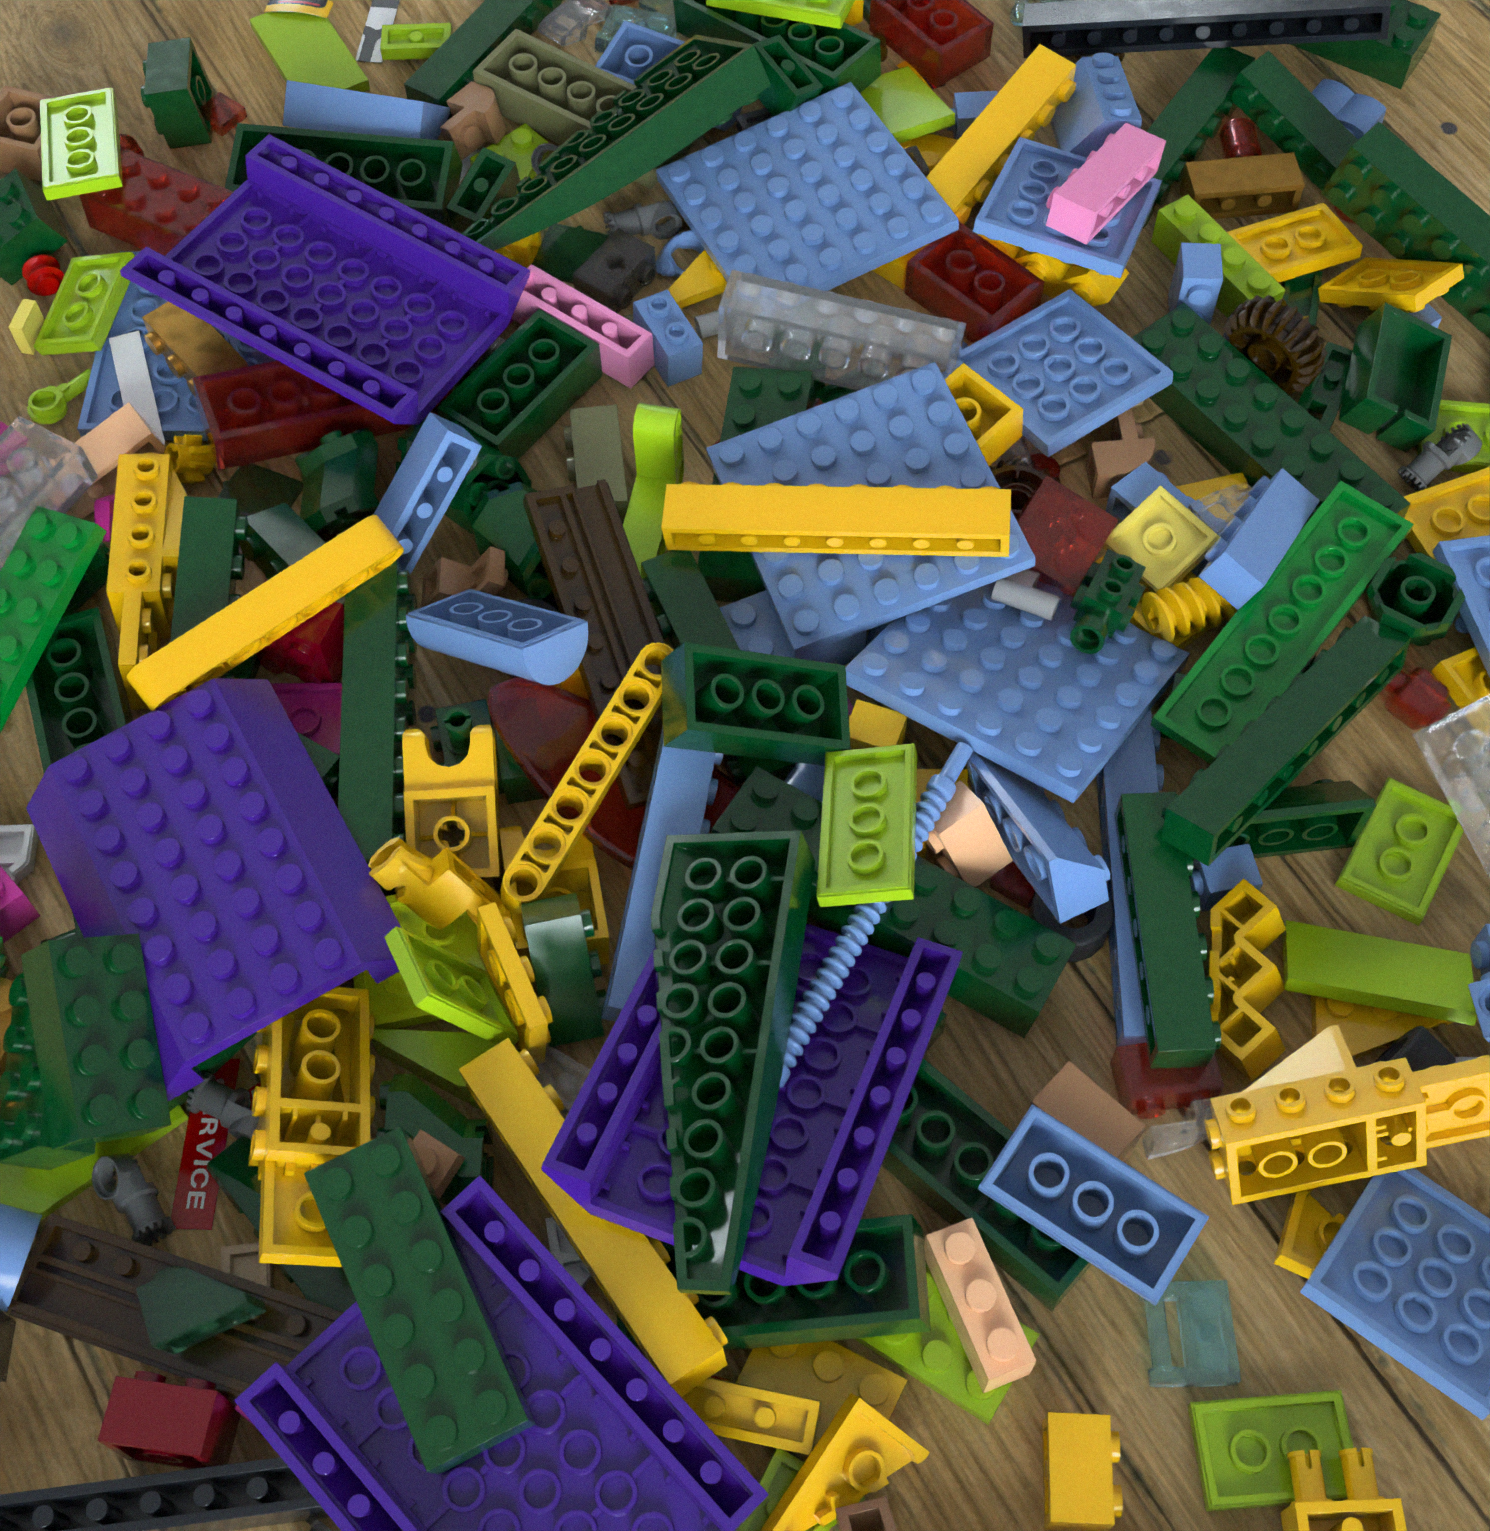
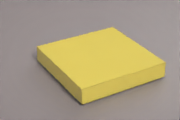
M1160 485L1100 542L1101 547L1105 551L1109 549L1118 554L1126 555L1135 562L1145 566L1146 569L1140 582L1151 592L1156 593L1160 588L1169 587L1171 589L1174 584L1179 583L1204 559L1206 552L1220 539V536Z

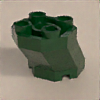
M426 418L419 425H411L398 438L397 450H402L401 462H396V472ZM451 421L468 431L482 447L444 515L470 534H474L469 518L485 492L494 489L502 492L510 489L508 485L517 482L532 487V481L516 457L504 455L460 423Z
M368 428L356 430L345 436L341 430L333 431L320 439L321 446L295 458L299 474L304 482L300 517L325 543L335 538L338 533L346 531L363 519L373 515L379 505L375 495L378 443Z
M521 482L508 485L510 489L498 492L497 489L485 492L469 518L480 556L490 546L505 551V569L508 570V580L526 594L527 598L544 600L555 606L559 611L523 505L525 494L538 491Z
M1422 553L1409 554L1406 560L1395 561L1397 557L1385 559L1367 590V601L1371 608L1370 618L1411 637L1409 644L1426 646L1431 644L1433 640L1444 638L1466 598L1462 588L1458 592L1454 584L1457 577L1453 569Z
M394 1074L392 1081L381 1082L379 1101L381 1110H386L385 1127H378L376 1138L401 1126L413 1141L421 1129L466 1158L441 1196V1201L448 1205L479 1175L493 1189L494 1156L484 1153V1144H493V1132L488 1119H467L414 1074Z

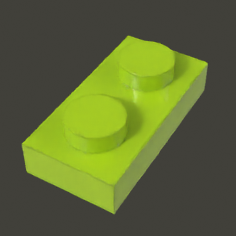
M452 23L382 25L380 45L382 60L429 59L453 34Z

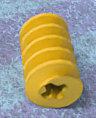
M1192 578L1187 583H1176L1171 589L1163 587L1156 593L1147 592L1142 596L1141 602L1142 614L1148 628L1153 633H1160L1162 638L1168 642L1174 640L1175 629L1181 637H1187L1190 634V624L1196 632H1203L1206 628V620L1211 627H1218L1221 624V617L1226 622H1229L1237 612L1234 606L1201 578Z

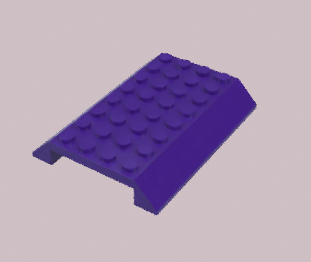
M270 134L245 155L248 179L170 252L163 256L145 247L120 270L121 276L388 421L394 424L419 425L507 328L530 277V270Z
M213 678L156 708L155 711L139 717L49 765L26 807L83 937L139 933L167 1101L205 1081L198 1064L366 970L377 984L399 972L384 937L394 927L400 928L401 925L378 882L368 874L371 871L268 679Z
M806 924L793 1013H799L796 1005L798 1002H805L802 996L803 992L807 990L812 991L809 987L810 981L817 979L815 974L817 969L824 968L822 965L823 959L830 957L829 949L833 946L837 947L835 939L842 935ZM917 937L909 958L869 944L860 946L862 949L861 955L853 956L856 961L855 965L847 967L849 970L848 977L841 978L843 982L842 987L834 989L836 992L835 999L828 1000L830 1004L829 1009L821 1011L823 1020L821 1022H814L817 1027L816 1032L808 1033L810 1037L809 1044H801L804 1050L801 1056H794L797 1064L795 1067H788L791 1074L785 1085L779 1087L767 1152L739 1270L781 1286L838 1279L961 961L962 951ZM652 950L542 1163V1171L589 1214L674 1245L673 1223L676 1222L674 1201L671 1198L669 1179L672 1177L671 1154L667 1150L666 1129H669L668 1111L664 1107L659 1033L662 1029L661 1016L657 1010L656 992H659Z
M480 1175L440 1212L449 1223L536 1425L439 1475L427 1472L357 1301L288 1365L284 1366L275 1362L234 1400L341 1531H736L769 1495Z

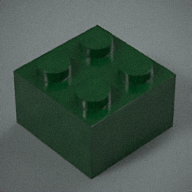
M191 38L148 43L147 60H143L145 85L141 86V97L144 106L151 108L158 134L164 135L170 149L212 143L215 92Z

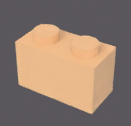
M960 780L955 784V794L946 803V809L940 812L941 817L938 821L934 822V830L928 832L929 838L925 842L935 854L939 852L941 855L936 860L939 868L976 888L1013 860L984 803Z

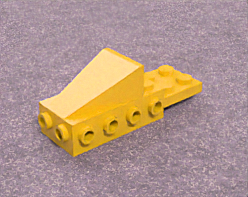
M170 454L118 455L106 593L120 636L118 667L132 710L149 709V707L126 679L127 674L135 665L161 649L160 638H171L184 496H187L172 467Z
M335 987L256 1032L262 1033V1045L257 1044L255 1049L253 1073L261 1074V1087L256 1086L254 1089L252 1116L259 1117L256 1130L252 1134L248 1166H258V1180H261L259 1263L342 1267L304 1173L374 1139L370 1138V1125H372L375 1115V1096H370V1083L374 1076L375 1056L370 1054V1043L374 1034L375 1018L373 1014H370L369 990Z
M1339 1025L1329 1026L1242 1092L1210 1098L1212 1119L1205 1120V1129L1210 1147L1215 1149L1208 1151L1215 1180L1224 1179L1231 1203L1236 1205L1427 1165V1148L1490 1136V1055L1443 1066H1432L1412 1072L1406 1057L1356 1067ZM1392 1142L1393 1145H1387L1385 1143ZM1243 1172H1252L1253 1174H1251V1175H1242L1241 1173H1243Z

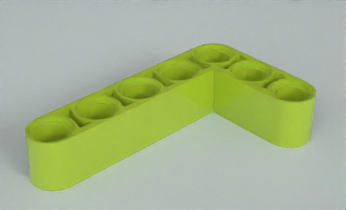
M645 403L637 405L634 416L633 441L637 476L623 523L640 575L641 562L665 553L666 544L661 525L666 484H681L684 477L681 409Z

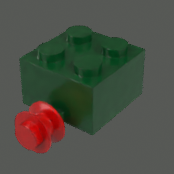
M15 168L4 178L0 179V278L10 285H14L24 277L27 281L28 289L33 294L38 296L55 294L60 287L64 273L60 270L58 260L50 255L68 242V239L50 200H46L42 188Z

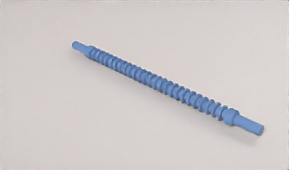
M957 743L941 772L930 778L926 791L920 796L921 801L916 803L915 860L917 858L916 852L921 851L923 848L922 842L927 841L929 838L928 832L934 830V822L940 819V812L946 809V803L952 799L956 792L955 782L973 753V749L966 743ZM892 901L855 905V914L850 915L847 919L849 925H845L841 929L843 936H838L835 939L837 947L833 946L829 949L830 957L824 958L822 961L824 968L817 969L815 973L817 979L810 981L809 987L812 991L807 990L803 992L802 996L805 1002H798L796 1009L799 1013H792V1024L790 1025L780 1087L785 1085L791 1074L788 1067L792 1068L797 1064L794 1056H801L804 1050L801 1044H809L810 1037L808 1033L816 1032L817 1027L814 1022H821L823 1020L821 1011H827L830 1007L828 1000L835 999L836 992L834 989L841 988L843 985L841 978L848 977L849 970L847 967L855 965L856 961L853 956L861 955L862 949L860 946L867 944V935L873 934L875 930L873 924H878L881 920L879 914L885 913L887 910L885 903Z

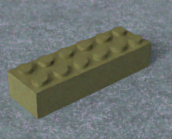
M515 29L473 70L474 82L493 90L504 117L520 125L526 123L538 134L560 145L576 131L589 130L591 128L590 119L597 112L610 110L615 107L612 99L621 91L627 90L630 93L636 88L635 85L518 29ZM692 143L656 168L636 179L635 182L652 189L658 183L656 170L679 160L689 150Z

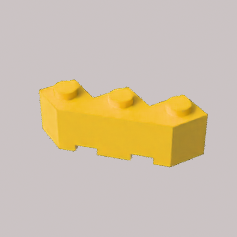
M973 231L967 237L968 242L987 268L1052 298L1071 289L1092 307L1106 304L1111 300L1129 274L1125 268L1121 278L1102 275L1095 270L1076 264L1064 263L1054 257L1038 252H1029L1022 247L1000 240H991Z
M1242 879L1210 911L1212 951H1210L1209 976H1211L1214 985V1002L1210 1005L1212 1021H1218L1221 1028V1047L1218 1051L1253 1082L1286 1051L1277 1029L1260 1014L1284 991V983L1277 966L1265 957L1262 952L1286 930L1277 906L1247 880Z

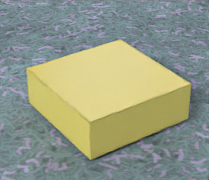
M23 299L9 325V329L21 353L34 355L36 351L34 344L45 321L35 300Z

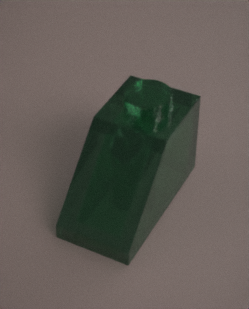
M182 1266L165 1268L153 1276V1281L136 1288L151 1346L173 1355L267 1311L263 1301Z

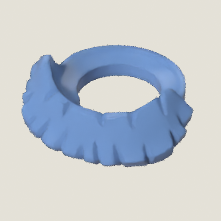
M692 230L675 235L664 245L655 261V268L658 274L679 278L685 271L677 266L671 256L677 248L693 249L700 254L702 253L704 248Z

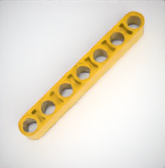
M371 515L142 660L129 671L126 679L149 709L155 711L156 708L213 678H219L393 564L402 555L404 548L377 515Z
M651 643L640 651L506 869L501 886V901L504 907L511 913L522 915V903L542 900L660 706L662 702L661 674L651 673L647 670L646 666L658 665L661 667V661L674 651L670 646L663 643ZM635 699L640 701L645 708L634 710L629 708L624 701ZM607 734H614L622 739L623 744L612 746L607 744L602 737ZM585 770H593L602 779L598 782H588L581 777L580 773ZM563 806H570L575 808L580 816L576 819L568 820L561 817L557 810ZM540 843H548L555 847L558 853L552 857H542L535 852L534 847ZM517 881H526L533 886L535 891L528 896H520L514 893L510 886Z

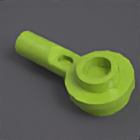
M86 369L68 383H62L57 387L49 385L46 388L33 392L28 399L27 406L28 415L32 421L38 424H53L61 420L68 411L67 403L87 389L91 370Z

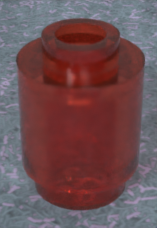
M1235 118L1221 128L1219 138L1224 159L1262 155L1256 126L1252 120L1248 118Z

